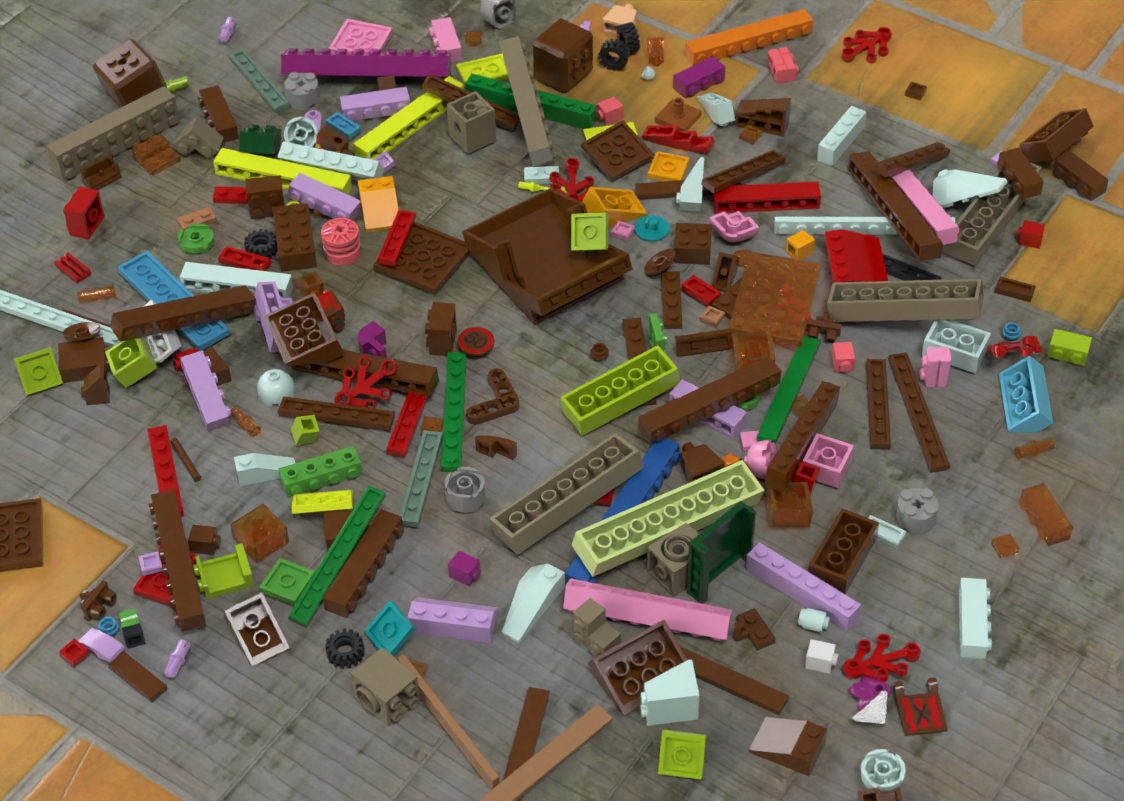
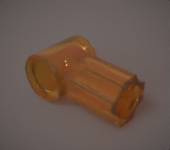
M647 37L649 63L653 64V66H659L663 63L664 37Z

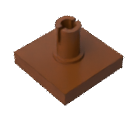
M677 97L672 99L655 117V123L659 125H679L680 131H688L701 117L702 111L685 104L684 99Z

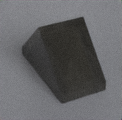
M883 690L853 716L851 721L860 724L885 725L887 692Z

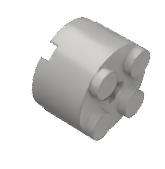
M514 0L480 1L482 18L499 29L509 27L513 23V17L518 14V5Z
M297 72L289 74V77L285 80L284 88L286 99L290 102L291 108L307 110L310 109L311 105H317L320 95L318 80L315 74Z
M460 467L457 468V471L452 474L450 472L446 476L445 493L449 509L462 513H476L480 510L486 498L485 480L477 469Z
M913 488L901 492L896 511V522L901 529L903 527L910 534L921 535L929 532L935 526L939 504L932 490L928 488Z

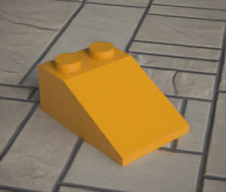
M393 176L358 180L359 197L366 232L390 229L399 210Z
M590 187L582 200V203L586 205L587 213H608V227L615 226L618 221L625 223L647 215L633 190Z

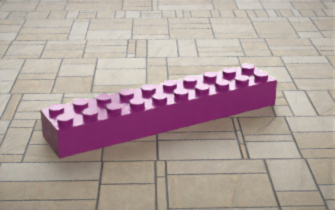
M288 48V50L281 54V75L297 72L314 73L315 75L429 76V74H432L434 76L448 77L451 74V53H447V50H437L436 53H433L428 49H423L419 52H414L413 49H405L402 52H397V49H387L385 52H381V49H371L369 52H364V49H354V51L348 52V49L343 48L336 51H331L330 48H322L319 51H315L314 48H305L302 51H298V48Z

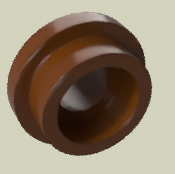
M603 343L594 344L590 350V356L595 360H604L609 355V350Z

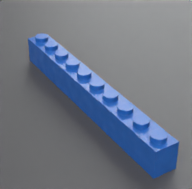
M666 438L653 443L642 460L644 468L630 477L602 520L653 499L655 492L661 489L665 477L670 476L673 465L677 464L681 458L680 444ZM577 555L565 572V586L570 579L597 583L599 576L605 572L592 577Z

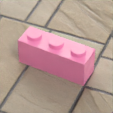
M451 17L431 20L432 27L429 28L430 36L434 37L433 45L437 47L436 52L437 50H447V53H451V62L461 61V46Z

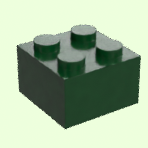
M249 124V126L239 131V152L274 154L281 148V129L276 128L275 125L259 127V124Z

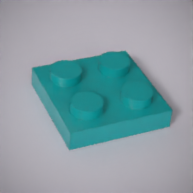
M389 600L364 632L378 649L383 647L392 656H395L417 628L394 601Z

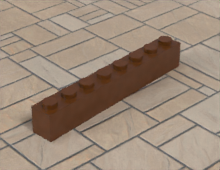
M246 285L116 312L112 314L110 328L119 341L123 342L253 313L256 298Z
M342 349L344 355L327 363L291 366L292 370L344 380V369L352 367L356 370V376L351 381L357 382L359 372L358 361L361 357H369L371 365L367 368L365 380L379 371L381 364L385 360H394L398 365V370L395 374L385 375L375 382L373 386L431 397L439 382L437 367ZM363 359L362 364L366 366L368 361ZM392 364L388 365L389 371L393 370ZM350 369L347 371V375L349 377L352 375V371Z
M767 356L639 416L638 430L650 444L662 441L674 433L676 434L723 410L742 403L748 398L759 395L765 390L776 387L781 381V369Z
M825 381L821 382L767 467L766 487L784 492L799 468L801 461H803L816 434H820L836 408L840 386Z
M175 490L152 494V503H149L151 515L156 517L152 518L154 530H159V533L155 535L158 546L162 545V549H159L161 561H166V564H163L162 567L165 577L169 576L170 579L166 580L168 593L173 592V596H169L171 607L177 610V612H173L175 624H180L182 632L206 626Z

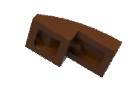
M483 435L476 436L475 438L476 451L493 458L498 453L511 460H514L517 456V442L496 436Z

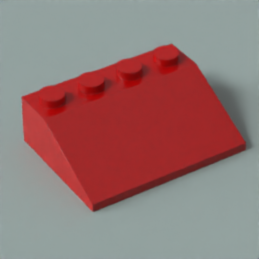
M844 229L825 231V247L832 283L888 281L879 237Z

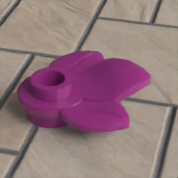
M863 675L862 682H857L850 686L848 693L859 698L857 710L864 711L873 709L878 703L887 701L890 697L891 689L887 683L878 682L874 678Z

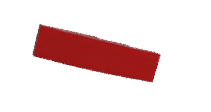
M648 125L642 134L643 139L653 143L693 152H710L715 142L713 136H697L696 131H680L679 125Z

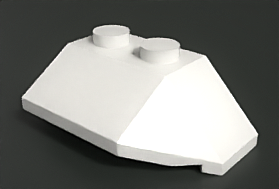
M150 300L145 306L154 305L156 303L153 300ZM175 330L142 337L149 344L155 363L163 362L181 347Z

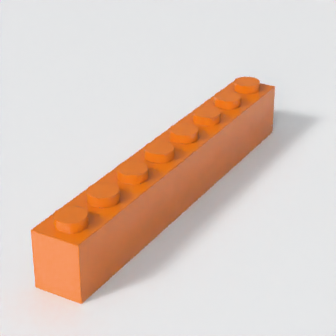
M805 9L700 37L685 42V55L694 66L713 56L716 59H721L811 34L813 19Z

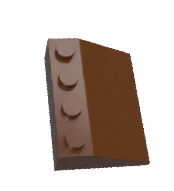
M315 292L264 315L286 366L327 363L344 355Z
M662 620L588 662V665L598 683L624 716L642 705L640 693L644 692V683L687 661V658L666 621Z

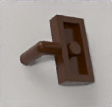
M755 608L736 616L737 622L734 624L735 641L748 637L757 651L775 643V636Z

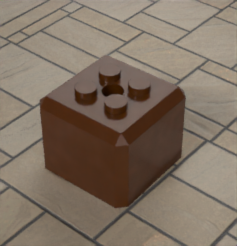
M562 18L558 19L536 38L533 43L534 78L563 92L569 91L593 69L592 32Z
M127 40L93 65V69L105 92L120 108L163 86L167 88V84L156 62L135 40Z

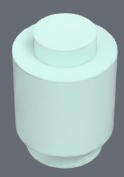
M811 608L801 609L798 625H801L802 628L822 633L823 629H828L830 617H827V612Z

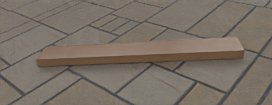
M404 654L398 657L397 660L418 677L421 700L491 790L500 784L499 775Z
M597 704L479 801L518 800L612 722L613 717Z

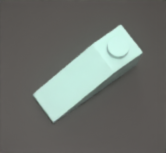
M712 92L697 96L698 102L713 122L720 126H725L735 120L731 100Z
M700 157L682 184L680 193H677L676 203L679 204V210L700 212L701 183L703 179L704 157Z
M251 453L234 457L240 487L280 479L278 468L295 464L294 458Z

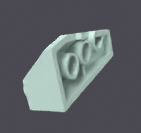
M945 169L939 172L933 181L932 197L943 208L953 206L955 201L962 200V202H967L976 195L980 198L1000 192L1008 181L1005 178Z
M548 563L531 567L519 581L502 629V635L520 643L565 588V572Z

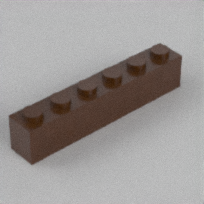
M382 509L379 510L323 597L326 611L348 618L351 611L353 612L356 609L359 598L365 595L368 584L375 579L378 568L383 566L387 554L395 546V541L404 532L402 516Z

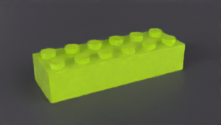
M657 345L561 396L562 412L583 436L678 385L680 382L679 370Z

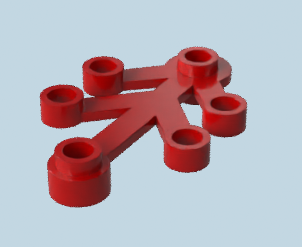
M880 27L877 32L857 30L855 38L845 37L843 41L845 48L842 49L841 55L843 61L851 62L855 55L868 48L866 61L871 64L875 63L877 59L875 44L879 41L881 45L878 50L879 56H887L889 50L887 41L892 38L891 30L888 27ZM853 44H861L854 49L851 48Z
M568 158L565 169L568 172L569 183L558 172H551L549 181L554 184H551L550 188L582 202L589 188L593 187L595 179L587 176L576 184V172L579 169L580 162L576 158ZM558 184L564 187L569 192V194L560 189V186ZM587 187V189H585L583 193L579 195L576 194V192Z
M1023 336L1021 342H999L998 344L988 345V353H994V357H1005L1007 351L1020 349V355L1022 356L1042 353V345H1040L1037 336Z
M361 357L358 361L359 372L356 387L350 390L351 379L356 376V370L352 367L345 368L343 371V387L336 394L335 403L369 408L368 402L371 401L373 403L372 408L375 409L377 403L374 399L362 400L354 397L363 393L378 396L383 400L390 399L392 397L390 389H377L370 386L385 375L395 374L398 370V365L394 360H385L381 364V369L365 380L367 368L371 365V359L369 357ZM363 359L368 361L366 366L362 364ZM389 364L393 365L392 371L388 370ZM349 369L352 371V375L350 377L347 375V371ZM385 390L388 392V396L386 398L383 396V392ZM343 396H346L348 399L346 403L342 401Z
M880 634L870 659L863 661L865 654L871 650V642L862 639L858 642V651L854 659L847 660L843 664V671L851 679H857L864 675L874 678L878 682H886L889 672L904 677L908 674V665L904 662H899L896 665L889 662L905 658L910 662L917 661L920 658L921 649L918 644L909 642L904 649L882 655L884 650L890 645V636ZM870 667H876V668H879V669H877V670L875 671V670H872V669H869V668H870Z

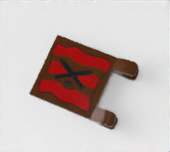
M935 677L928 678V683L926 684L928 693L905 695L903 682H894L893 693L897 701L905 736L948 731Z

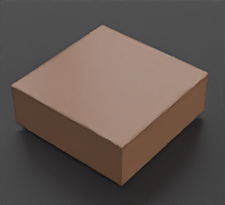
M708 306L700 316V322L717 328L725 318V312Z

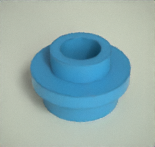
M1013 322L1007 323L1002 330L1003 336L1010 340L1018 339L1021 336L1020 326Z
M105 617L99 622L98 630L113 636L118 632L119 624L114 618Z

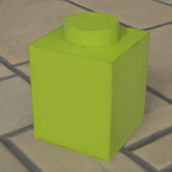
M315 415L296 417L291 427L296 445L314 443L320 432Z

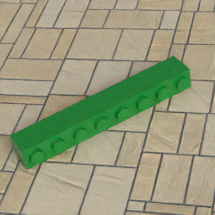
M471 73L465 83L466 91L470 93L476 91L485 100L507 110L518 112L509 82ZM537 90L546 120L580 129L593 128L597 121V105Z

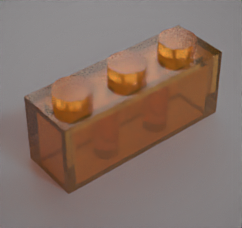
M1042 483L1022 489L1021 498L1019 499L1020 506L1028 514L1030 522L1036 526L1041 539H1044L1048 546L1070 540L1073 526L1046 485Z

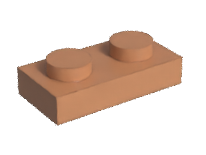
M207 207L178 217L177 222L181 230L183 228L186 230L191 224L200 223L208 226L217 223V219L212 209Z

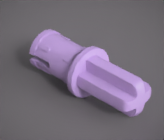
M228 17L225 25L221 27L219 38L222 43L223 41L227 42L234 32L236 20L234 19L231 22L232 17Z
M179 640L174 653L170 654L169 662L164 670L167 678H174L180 666L184 665L185 657L191 648L189 642L184 647L186 640Z

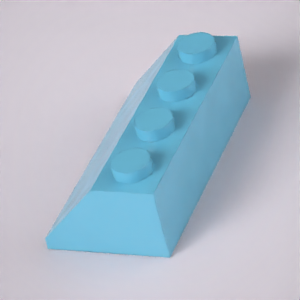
M1027 356L999 373L1009 432L1038 433L1053 424L1043 365L1031 356Z

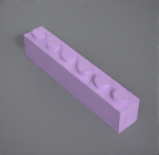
M760 542L747 554V571L805 607L827 612V617H830L829 622L848 632L859 620L860 603Z

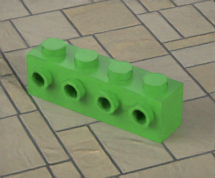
M354 446L278 468L280 481L287 498L292 497L294 494L317 490L321 487L362 475L361 461Z

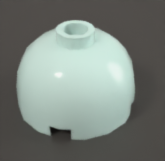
M293 118L285 127V142L314 147L318 129L314 122L308 118Z
M272 369L264 372L257 383L258 398L267 406H272V404L280 406L284 396L294 398L295 385L292 377L281 369Z
M877 749L865 756L860 772L862 782L867 789L879 788L881 791H889L902 785L906 769L905 763L899 755H893L886 749Z

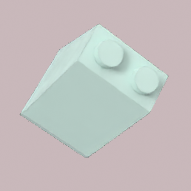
M687 660L644 683V692L640 693L642 703L640 710L641 717L646 718L647 726L698 720L699 691L692 660Z

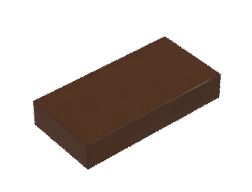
M1000 276L995 293L1031 303L1036 286Z

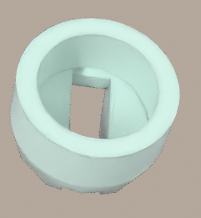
M646 66L641 78L650 81L654 79L655 71L651 67Z

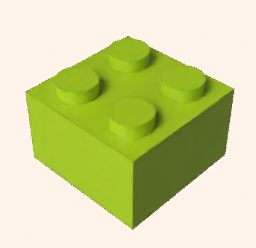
M142 337L119 342L105 351L113 376L125 388L136 383L157 368L149 344Z

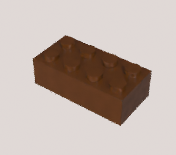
M1086 108L1059 112L1019 144V146L1031 163L1052 162L1058 158V155L1066 152L1069 146L1076 144L1080 137L1087 135L1088 131L1094 126Z
M308 203L273 207L281 272L316 268L317 263Z
M842 508L812 558L808 572L843 594H846L877 539L879 522Z

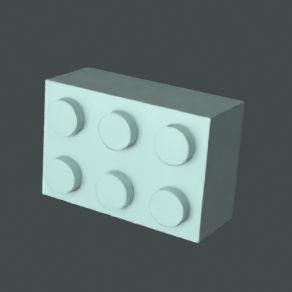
M938 319L934 321L924 339L922 356L926 355L927 348L936 347L939 349V347H948L950 349L952 366L976 374L988 350L991 333L953 320Z

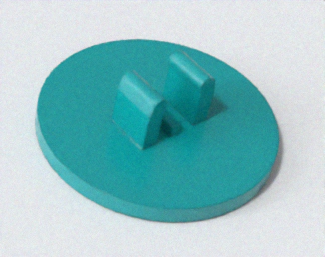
M656 215L641 217L634 225V232L637 237L648 242L660 241L666 238L670 231L669 223L664 218Z

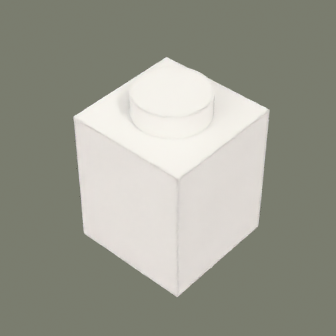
M811 639L805 668L830 674L832 666H836L838 654L835 653L836 645Z

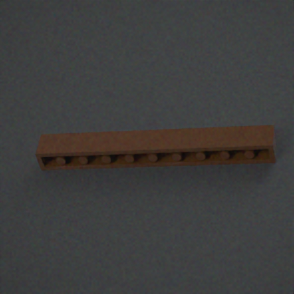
M869 151L849 154L848 170L918 260L921 262L940 258L941 250H943L942 240L936 236L934 230L928 226L927 222L920 216L919 212L916 211L912 203L908 201L890 176L885 177L872 170L874 163H877L876 158Z

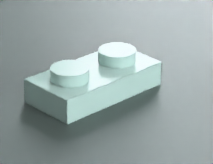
M559 166L524 167V181L527 183L532 181L536 184L552 183L549 181L550 173H559Z

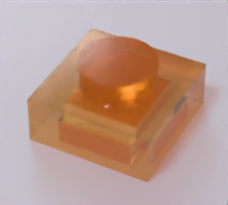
M424 416L420 430L421 436L423 430L442 432L443 418Z
M1011 533L993 538L991 541L1000 559L1019 553L1020 548Z

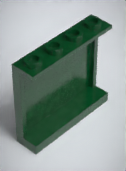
M739 501L689 542L687 594L701 604L705 603L708 599V584L738 559L742 558L747 562V554L753 549L756 512L751 506L746 505L742 501Z

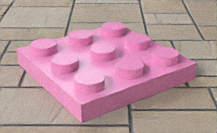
M346 19L329 48L331 51L342 48L348 49V52H352L354 49H364V52H369L371 49H381L382 52L393 33L392 27Z

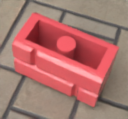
M787 47L779 48V50H769L768 63L776 83L795 81L799 69L798 65L794 64L793 53L790 54Z

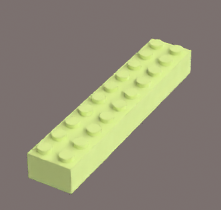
M741 460L581 529L575 533L571 545L592 577L648 553L649 545L684 523H687L691 528L700 530L714 523L739 501L749 506L758 504L764 489L744 461Z

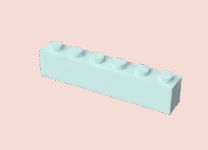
M288 142L282 143L278 154L279 160L351 175V180L355 181L380 178L384 172L382 165L376 160Z
M186 262L180 275V282L189 291L204 293L246 285L254 296L257 282L273 281L276 282L280 298H289L293 289L291 274Z

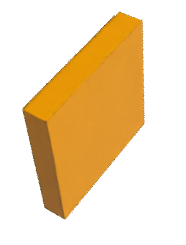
M656 151L647 173V178L659 181L683 180L690 163V158Z

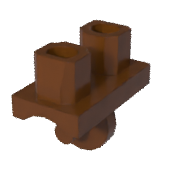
M825 312L824 317L816 316V320H807L808 337L818 339L819 333L826 334L825 342L833 344L836 342L837 337H840L841 324L835 323V319L828 318L829 312Z
M101 581L96 589L92 588L90 591L83 590L79 594L82 599L80 603L81 609L85 613L84 620L89 622L92 618L101 620L106 613V609L102 605L104 603L113 605L117 600L116 592L109 589L107 582Z

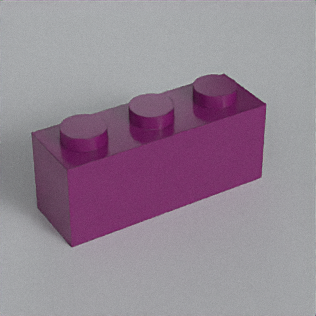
M714 56L674 74L673 89L683 98L692 96L725 80L726 67Z

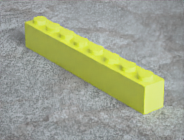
M449 76L446 79H444L445 81L464 89V84L460 83L454 78ZM429 92L424 93L354 142L355 156L366 159L370 157L371 160H374L385 151L389 152L447 110V104L450 102Z
M221 148L213 161L217 175L245 180L281 175L282 187L289 190V184L299 173L347 195L352 189L351 175L230 149Z

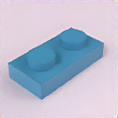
M338 111L325 120L326 125L348 138V140L362 132L360 125Z

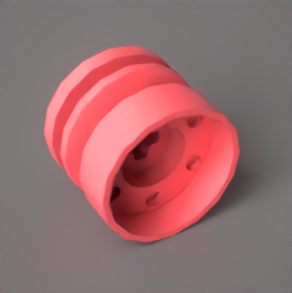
M336 218L325 223L321 229L325 259L337 266L350 265L356 262L361 255L358 225L347 218Z

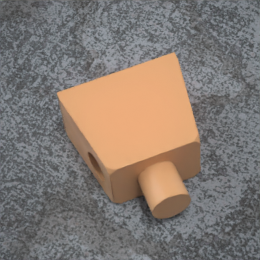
M626 4L625 7L615 5L602 19V32L618 36V25L633 22L636 26L637 11L631 4Z

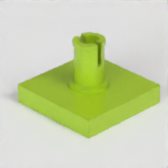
M608 213L571 214L572 251L608 250Z
M51 347L14 358L26 395L63 384Z
M662 730L658 774L702 779L706 735Z

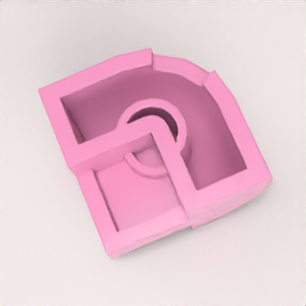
M740 211L730 215L722 212L709 217V222L712 224L713 229L729 242H741L757 235L759 231V226L750 217L745 218Z

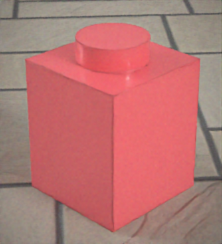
M615 97L597 103L598 120H601L606 126L623 119V105Z
M852 342L833 343L832 361L835 372L854 371L855 355Z

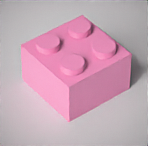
M817 433L803 462L820 468L817 478L818 482L839 488L852 462L854 445Z

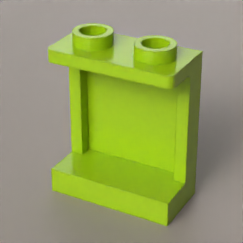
M243 543L235 545L236 553L203 562L200 561L199 556H195L196 564L193 565L195 576H200V580H197L200 592L204 591L206 599L254 586L252 572Z

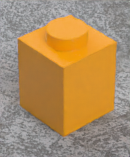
M802 230L787 238L786 252L794 260L799 261L814 253L815 239L805 230Z

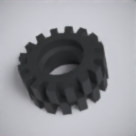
M633 22L621 24L617 27V39H619V43L622 41L624 42L623 45L626 44L628 46L629 53L640 50L639 34H637L638 31L635 29L636 26Z
M610 39V41L606 40L605 43L603 42L598 54L600 64L603 63V67L608 66V70L612 68V71H615L616 68L618 71L621 68L623 69L630 56L629 48L627 49L628 46L626 44L623 45L624 42L622 41L619 43L618 39H615V42L613 39ZM609 53H616L619 57H613Z
M259 229V232L254 230L253 234L249 233L245 237V251L265 256L269 259H272V256H276L278 252L277 239L272 231L268 233L266 229L264 232H262V229Z
M346 628L342 629L343 632L341 633L339 630H336V635L331 633L330 639L327 638V644H325L330 664H334L336 668L340 665V669H344V666H348V669H350L351 664L357 666L358 661L361 662L365 654L362 636H359L357 631L353 633L352 629H349V632H346ZM343 645L353 647L349 652L337 651Z

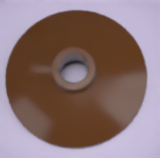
M665 249L655 254L646 263L645 272L648 275H654L667 271L676 258L675 250Z
M94 322L77 323L67 327L63 331V337L74 341L86 340L97 335L101 328L99 324Z

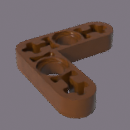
M495 368L488 372L489 385L497 398L469 407L466 415L467 421L470 424H481L519 410V398L503 370ZM502 388H506L509 390L506 393L499 392V390ZM491 407L498 408L495 412H491L488 409Z

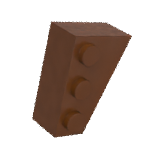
M791 98L741 100L735 112L734 126L784 137L789 126Z

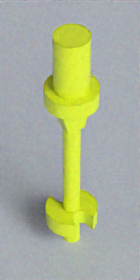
M519 181L518 188L530 190V192L546 191L549 189V187H542L532 181L531 183ZM561 187V189L564 192L569 194V192L564 187Z

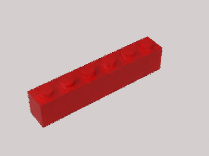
M819 181L733 185L713 193L712 201L714 214L722 212L735 213L738 211L744 213L820 209L821 192Z

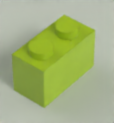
M1054 329L1047 357L1085 366L1092 337Z

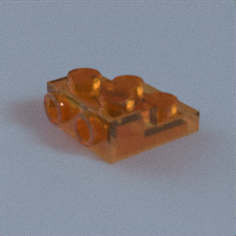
M161 134L151 135L145 142H138L131 148L133 159L151 176L181 161L180 155L171 148L170 142Z

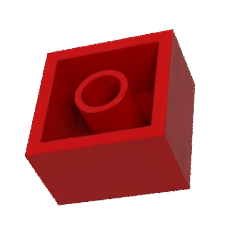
M81 186L73 193L72 198L63 209L69 235L87 240L90 239L105 217L99 191Z

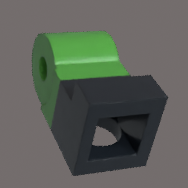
M133 608L119 612L127 649L146 644L136 609ZM140 635L139 639L136 641L128 640V638Z

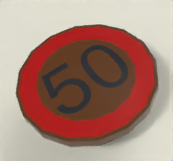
M472 327L462 331L457 340L459 349L470 356H480L490 352L495 342L493 334L482 327Z

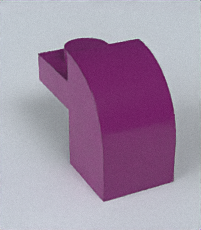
M372 321L358 333L360 353L387 358L386 348L383 346L387 343L385 330L375 321Z

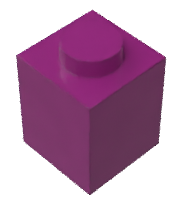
M458 550L448 563L449 577L470 586L474 580L480 577V560Z

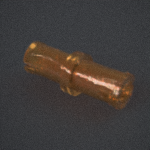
M114 285L78 291L77 296L79 303L91 300L100 301L101 298L116 296Z
M239 406L231 408V415L238 421V425L241 428H245L252 436H257L261 432V427L253 421L250 414H246Z
M1051 437L1039 441L1032 440L1029 444L1015 447L1014 453L1018 459L1030 455L1037 456L1040 452L1054 449L1055 443Z

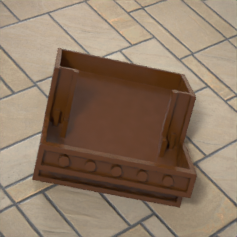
M552 188L462 231L467 249L534 325L624 280L623 274L633 270L629 253L608 244V250H571V214L587 213L586 205Z

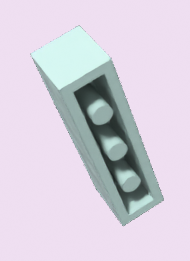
M853 106L846 111L818 145V161L830 166L836 163L865 128L866 111Z
M961 578L959 631L961 658L986 659L987 651H991L992 639L988 638V634L991 633V621H987V617H990L991 605L987 604V600L990 599V588H986V579Z

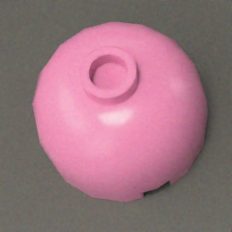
M772 440L756 442L749 448L747 455L744 457V463L752 474L759 479L766 480L767 467L778 452L775 443H771Z

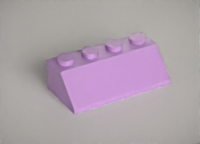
M417 597L411 602L408 619L417 628L414 632L415 634L491 643L498 607Z

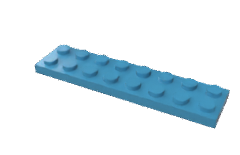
M148 250L117 267L118 273L148 302L153 300L158 304L194 296ZM220 320L177 329L199 351L230 335L229 328Z

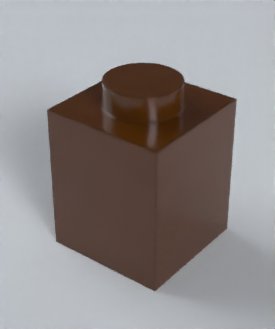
M192 525L188 538L190 552L214 555L216 548L220 547L221 536L218 535L217 528Z

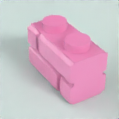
M936 347L927 348L926 355L922 356L923 368L920 369V380H923L926 388L947 386L951 365V355L948 347H939V349Z

